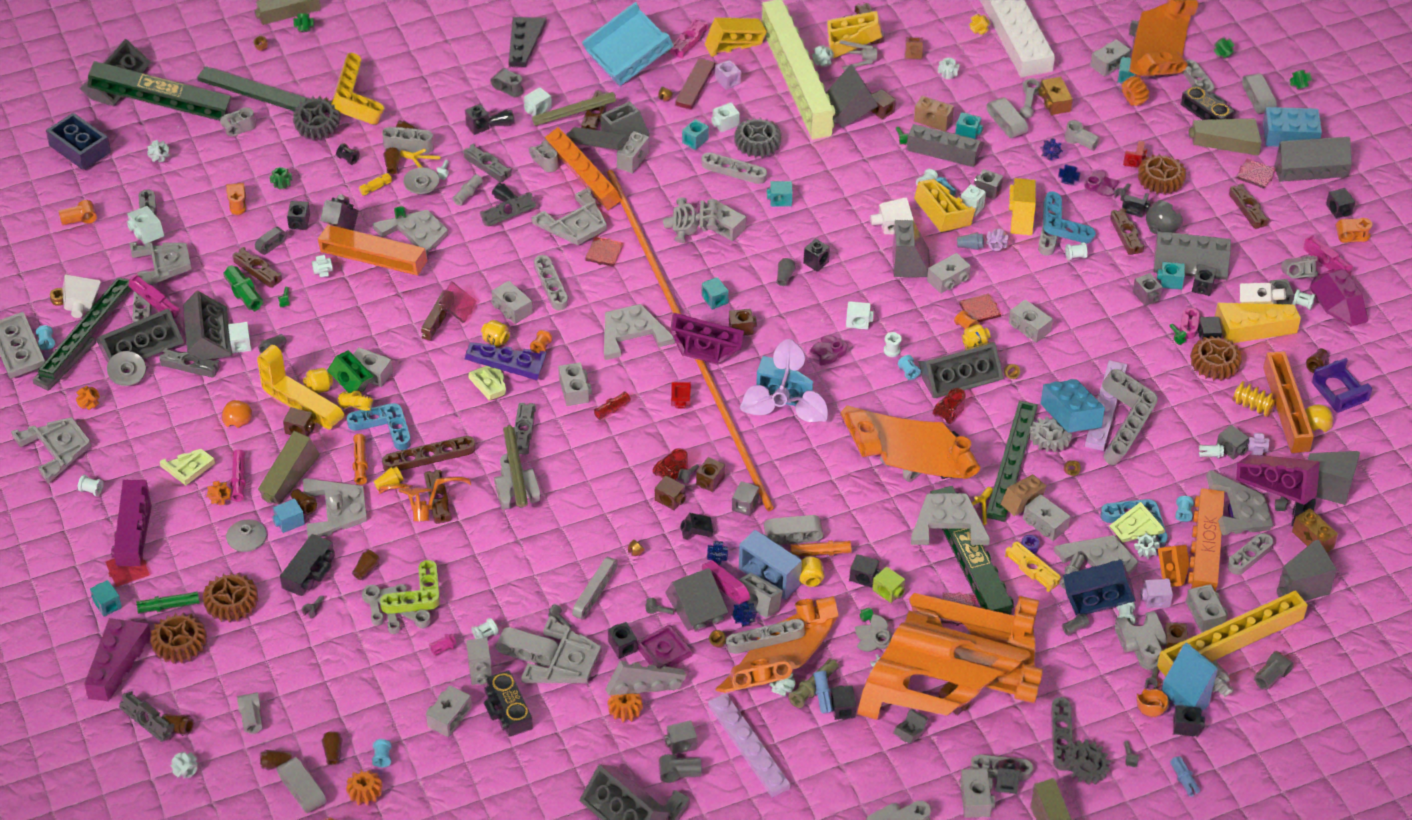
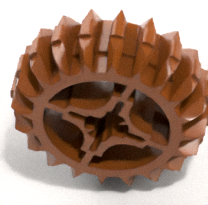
M1160 153L1158 156L1152 154L1151 157H1146L1145 160H1142L1138 168L1140 185L1144 186V189H1149L1150 193L1154 191L1156 194H1172L1173 191L1177 192L1178 189L1182 188L1186 179L1184 164L1180 163L1179 159L1174 160V156L1167 157V154L1165 156H1161Z
M1210 336L1209 339L1204 337L1203 340H1198L1194 344L1190 355L1191 366H1194V371H1198L1199 376L1205 375L1206 379L1208 377L1212 378L1213 381L1215 378L1222 381L1223 378L1228 380L1230 376L1234 377L1240 369L1242 362L1241 351L1238 350V345H1234L1233 341L1228 342L1226 338L1220 339L1219 336L1217 338Z
M232 571L230 575L223 573L222 577L215 576V581L209 580V586H205L203 604L207 613L212 615L214 619L219 618L221 622L227 619L229 623L232 619L238 621L239 617L246 619V613L252 614L253 608H256L258 590L253 580L249 579L247 575L242 577L240 572L234 575Z
M175 612L174 616L170 617L167 615L166 620L160 619L159 624H154L150 642L154 653L157 654L159 659L163 658L165 662L171 660L173 664L176 661H180L182 664L185 659L191 661L192 656L198 657V652H203V646H206L207 633L204 624L200 623L198 617L194 618L192 614L186 616L184 612L178 616Z

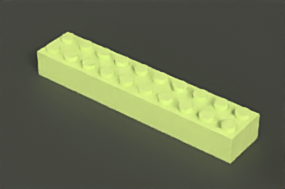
M782 0L762 2V24L767 30L765 34L766 40L811 139L832 136L835 108L830 104L829 95L825 93L824 84L819 80L818 71L814 70L813 60L809 59L808 50L804 48L803 39L799 37L798 28L794 26L793 17L789 16L787 5H784Z

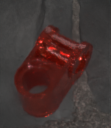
M960 388L951 389L936 404L933 415L936 417L940 416L948 424L953 423L956 417L965 409V391Z
M682 448L674 449L655 464L652 471L653 474L659 475L661 478L668 476L676 480L680 469L688 470L687 451Z

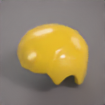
M1316 404L1306 408L1305 412L1313 431L1322 429L1323 432H1327L1332 428L1334 422L1333 415L1327 406Z

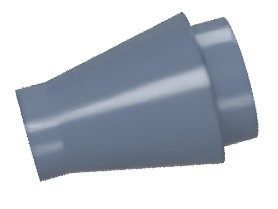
M976 232L957 237L958 248L975 250L984 248L983 234Z

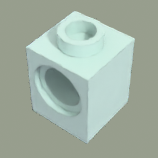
M539 87L524 96L525 111L532 116L552 109L551 95Z
M728 103L714 108L711 120L713 125L720 132L739 125L740 113L732 103Z
M970 185L961 194V199L963 200L962 203L967 207L972 206L975 208L974 217H976L984 208L986 191Z
M848 301L846 328L868 329L869 322H873L874 311H870L871 303Z
M247 322L228 324L232 353L251 351Z

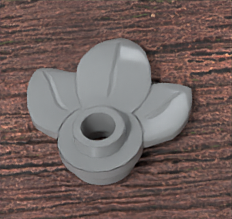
M874 614L872 616L871 625L855 627L857 637L861 640L857 648L862 651L870 652L877 648L886 649L890 644L892 634L888 631L886 620L879 615ZM881 638H885V639H886V641H884V642H880L879 640H880Z

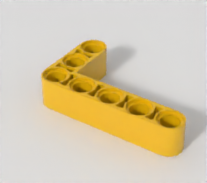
M348 53L340 71L331 105H335L334 110H338L340 113L376 125L380 121L384 106L377 101L353 93L361 64V57L355 53Z
M270 345L257 357L261 386L267 394L289 407L312 412L313 421L328 430L332 429L344 418V412L340 407L286 376L283 354L277 346Z

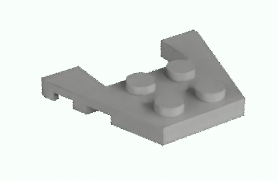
M588 187L575 194V200L583 207L557 221L545 210L531 217L534 225L576 245L607 230V224L597 208L596 201L592 198Z
M428 210L407 214L406 218L399 216L397 217L398 219L391 218L373 223V229L382 238L399 230L413 245L425 248L426 256H428V252L432 248H436L448 236V229Z
M130 243L132 258L152 255L155 270L138 273V276L149 285L191 270L186 243H163V246H153L152 243L138 246L137 243Z
M641 304L605 312V360L621 357V350L617 343L620 341L653 334L658 347L675 344V340L672 334Z
M72 417L48 422L47 426L38 428L30 426L28 430L19 432L17 429L11 431L12 437L20 447L40 439L52 455L54 460L38 467L39 473L47 483H50L91 447L90 440Z
M1209 471L1206 474L1209 489L1228 493L1234 518L1222 516L1218 520L1222 535H1228L1230 532L1240 534L1242 531L1247 530L1250 532L1270 530L1273 524L1263 494L1214 471Z
M303 479L304 493L311 496L325 495L326 500L340 494L343 499L342 508H337L336 511L331 510L326 503L327 522L307 524L308 538L311 534L327 537L332 535L333 531L341 528L345 530L367 521L363 486Z
M927 493L911 536V545H929V528L970 529L971 545H989V536L967 494Z
M1114 535L1061 544L1054 547L1055 554L1063 563L1072 560L1074 554L1079 553L1084 556V559L1091 567L1122 559L1128 575L1138 565V561Z
M550 616L543 633L546 636L561 639L559 647L549 668L528 663L522 675V682L587 683L601 653V646L581 634L574 633L570 630V627L565 624L561 625L554 617Z

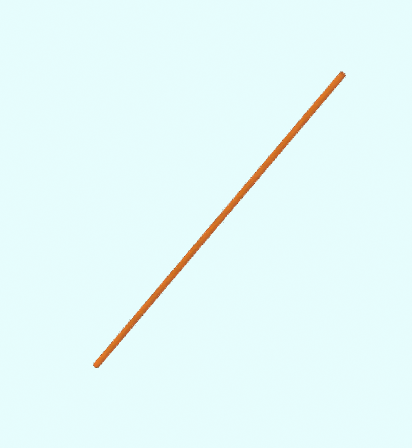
M608 170V178L621 198L620 203L672 312L681 314L613 170ZM695 359L754 485L759 487V495L766 510L772 511L774 509L773 504L705 362Z

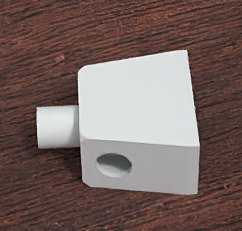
M907 198L881 203L879 205V214L870 215L871 226L881 225L884 234H894L895 220L914 221Z
M65 275L63 283L64 309L70 310L71 315L75 318H80L83 313H88L94 306L98 296L100 280Z
M1271 283L1240 284L1241 303L1277 304V300L1286 299L1285 288L1276 289Z

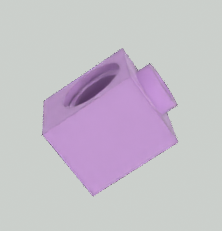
M729 59L715 66V79L728 90L741 84V70Z
M1169 579L1145 580L1144 588L1140 590L1141 600L1145 601L1146 608L1170 607L1173 594Z

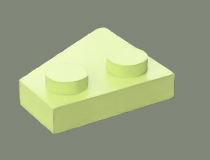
M484 366L469 372L468 378L489 401L505 395L504 376L500 369Z
M202 449L194 450L188 454L177 455L178 459L166 462V459L160 461V466L185 486L215 464L214 458Z
M1141 502L1109 525L1110 529L1122 543L1136 540L1138 536L1141 537L1145 533L1149 536H1154L1165 532L1164 528Z

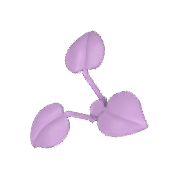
M793 339L782 341L775 349L773 355L775 366L779 369L786 368L780 388L770 395L769 390L765 386H751L744 395L740 410L753 415H766L772 412L775 406L783 407L787 402L791 403L798 400L799 402L796 404L795 410L799 418L807 422H826L828 408L824 398L819 393L806 391L802 398H789L790 393L784 388L789 369H800L804 365L805 354Z

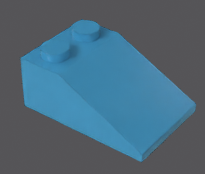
M763 356L757 370L756 385L765 386L769 390L770 395L774 394L782 384L786 368H777L773 357ZM789 369L784 388L789 391V398H802L806 391H813V381L799 371ZM799 401L787 402L786 404L796 406Z
M1186 642L1164 679L1162 691L1167 695L1168 700L1175 705L1200 707L1202 711L1209 706L1218 668Z

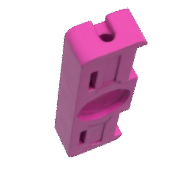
M696 18L674 41L670 54L684 58V54L688 49H692L700 40V36L708 30V22H701V19Z
M1314 235L1305 239L1303 249L1311 256H1317L1318 261L1329 270L1345 269L1349 276H1351L1352 264L1349 265L1341 259L1337 252L1329 246L1323 245L1314 238Z
M137 273L129 280V287L159 312L169 308L173 319L179 315V307L174 306L162 293L141 279Z

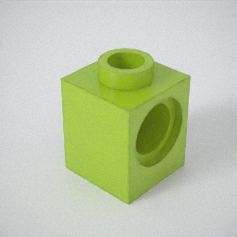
M886 566L874 577L872 591L892 603L897 598L899 599L903 596L905 592V579Z

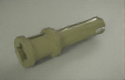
M830 658L816 672L826 671L828 679L839 668V665L834 659ZM812 675L808 680L802 681L799 684V688L788 695L789 701L795 707L802 708L805 705V701L815 695L816 684L814 676Z

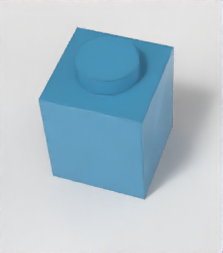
M295 499L273 507V523L275 527L281 529L282 533L305 525L303 511Z

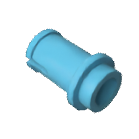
M939 177L936 181L950 190L949 194L955 196L957 190L947 182L946 178Z

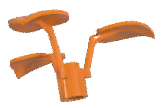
M460 476L436 479L433 490L423 487L412 489L413 485L387 484L379 487V494L389 489L399 488L398 492H402L409 497L413 510V521H429V510H432V503L439 484L448 481H463L471 485V481L466 477ZM432 492L428 505L427 501H420L419 493ZM416 495V501L414 503L413 496Z

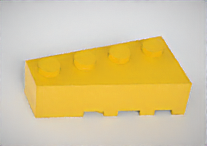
M1217 303L1215 317H1219L1223 338H1226L1228 342L1233 341V343L1295 334L1298 332L1301 319L1295 305Z

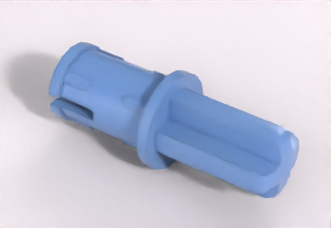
M819 671L813 673L817 690L815 694L818 695L820 711L825 714L833 711L830 697L831 689L828 686L827 672Z
M1173 757L1170 764L1178 776V782L1182 783L1189 797L1195 796L1191 788L1194 789L1196 794L1200 792V788L1192 776L1193 772L1187 768L1182 757Z

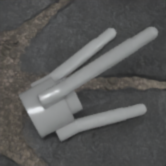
M840 41V44L862 48V51L852 50L847 52L848 54H862V59H865V61L853 64L854 68L872 64V61H876L877 49L873 45L867 46Z

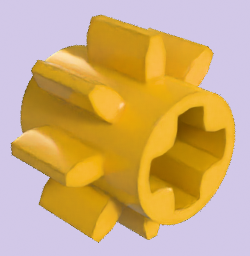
M976 14L970 18L972 22L969 23V26L973 33L983 35L989 31L990 21L984 14L982 16Z

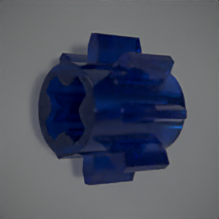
M1053 138L1050 139V142L1044 140V145L1040 147L1043 152L1041 156H1047V160L1051 161L1053 157L1059 159L1058 155L1060 152H1063L1060 147L1062 143H1055L1056 139Z
M1064 165V169L1060 168L1058 178H1061V183L1074 185L1075 181L1079 182L1080 172H1077L1078 168L1071 165Z
M714 541L713 545H708L707 560H712L719 566L722 565V561H727L728 546H723V541Z
M745 601L734 605L732 616L736 624L741 623L742 627L749 626L752 622H756L755 618L758 612L754 607V603L748 604Z

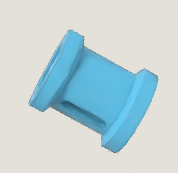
M42 325L36 330V336L39 338L38 346L42 350H50L55 346V340L52 338L53 329L50 326Z
M905 355L899 359L897 365L900 369H903L905 372L904 376L908 380H913L920 375L921 370L914 364V359L911 355Z
M1189 496L1178 497L1176 499L1178 509L1175 518L1179 521L1188 522L1192 520L1193 513L1191 509L1194 505V500Z
M379 739L373 743L375 754L372 758V764L374 766L384 768L391 764L389 750L392 748V743L390 741Z

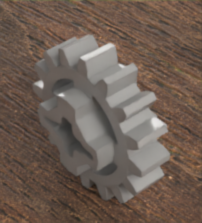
M1047 416L1045 420L1038 418V423L1033 422V425L1030 427V440H1033V445H1039L1038 449L1046 448V452L1049 449L1056 452L1057 448L1062 451L1064 446L1068 447L1069 442H1071V432L1068 433L1054 418L1049 419Z
M1215 660L1211 663L1218 669L1212 691L1214 693L1219 691L1221 695L1227 697L1234 691L1229 683L1231 679L1228 673Z

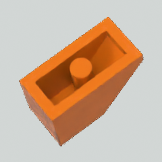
M1187 544L1158 548L1162 579H1169L1171 587L1183 586L1190 565Z

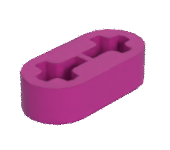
M1186 308L1182 314L1180 332H1186L1185 339H1193L1197 334L1200 314L1195 308Z

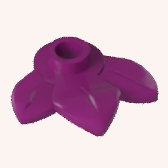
M1097 170L1085 179L1084 187L1087 190L1096 191L1100 195L1111 196L1114 195L1113 189L1116 188L1119 181L1105 177V170Z
M827 335L821 337V342L814 344L810 352L821 356L820 366L835 362L837 357L845 355L847 344L843 340H837L834 336Z

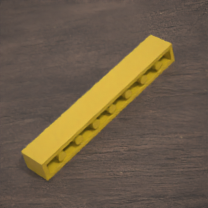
M1295 590L1161 651L1157 667L1166 677L1186 642L1212 662L1303 620L1307 603Z

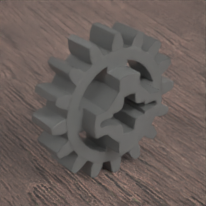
M1085 739L1083 743L1080 740H1077L1075 744L1072 743L1064 754L1066 756L1064 763L1069 764L1066 771H1072V778L1077 776L1079 777V783L1085 780L1087 785L1091 781L1094 784H1097L1099 780L1102 781L1110 770L1108 766L1111 762L1106 760L1108 753L1101 752L1103 747L1097 748L1096 742L1089 744L1088 739Z

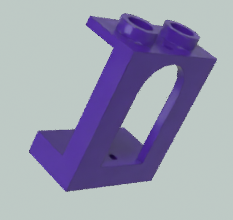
M1347 358L1318 367L1314 371L1311 382L1337 413L1369 401L1372 387L1368 383L1361 386L1346 369ZM1329 378H1337L1344 383L1349 391L1335 396L1327 387L1325 381Z

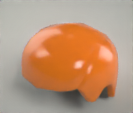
M240 400L228 402L222 410V422L227 427L234 425L239 428L248 424L252 418L251 407L246 402Z
M1144 689L1140 695L1136 694L1138 710L1148 717L1160 716L1169 706L1168 697L1163 691Z

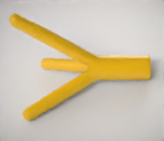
M426 149L415 153L405 150L400 151L401 157L412 159L418 168L423 167L417 158L441 159L440 156L420 155L426 152Z
M987 487L980 496H975V500L971 502L973 506L979 502L982 503L983 525L987 524L986 500L993 492L991 487Z

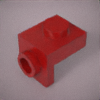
M1138 140L1136 152L1125 151L1124 166L1140 167L1142 159H1146L1147 149H1144L1145 141Z
M672 382L671 406H675L677 409H685L686 406H690L691 382Z

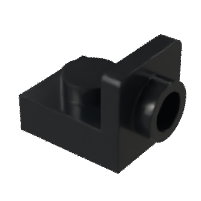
M1145 193L1143 199L1125 194L1122 208L1126 209L1127 214L1142 218L1144 212L1148 211L1151 201H1148L1149 194Z
M1311 499L1305 505L1298 502L1294 503L1291 526H1294L1295 518L1310 508L1314 511L1316 499Z
M689 512L680 525L683 539L688 540L692 533L710 537L713 533L711 517Z
M1013 759L999 760L996 792L1017 794L1020 775L1019 762Z

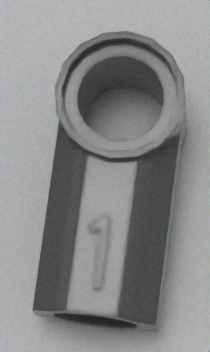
M1278 651L1273 652L1266 665L1254 676L1257 686L1261 689H1269L1281 676L1284 678L1289 674L1294 666V662Z
M672 754L661 756L659 758L660 780L672 783L679 778L701 777V759L677 758Z

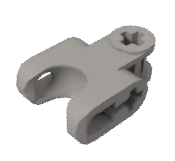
M507 453L500 459L501 476L494 477L496 492L503 510L511 508L510 501L515 496ZM522 469L527 497L531 503L540 502V490L533 469L524 471Z
M1156 612L1145 613L1146 618L1143 626H1133L1126 617L1116 618L1115 632L1125 653L1134 651L1140 666L1146 670H1153L1154 667H1157L1159 655L1162 651L1160 646L1166 644V636Z
M915 801L903 809L897 803H892L869 815L866 820H930L931 808L924 801Z

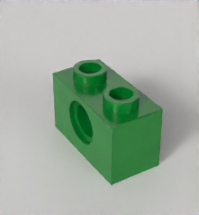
M349 350L337 355L327 369L348 393L353 391L363 392L374 377Z

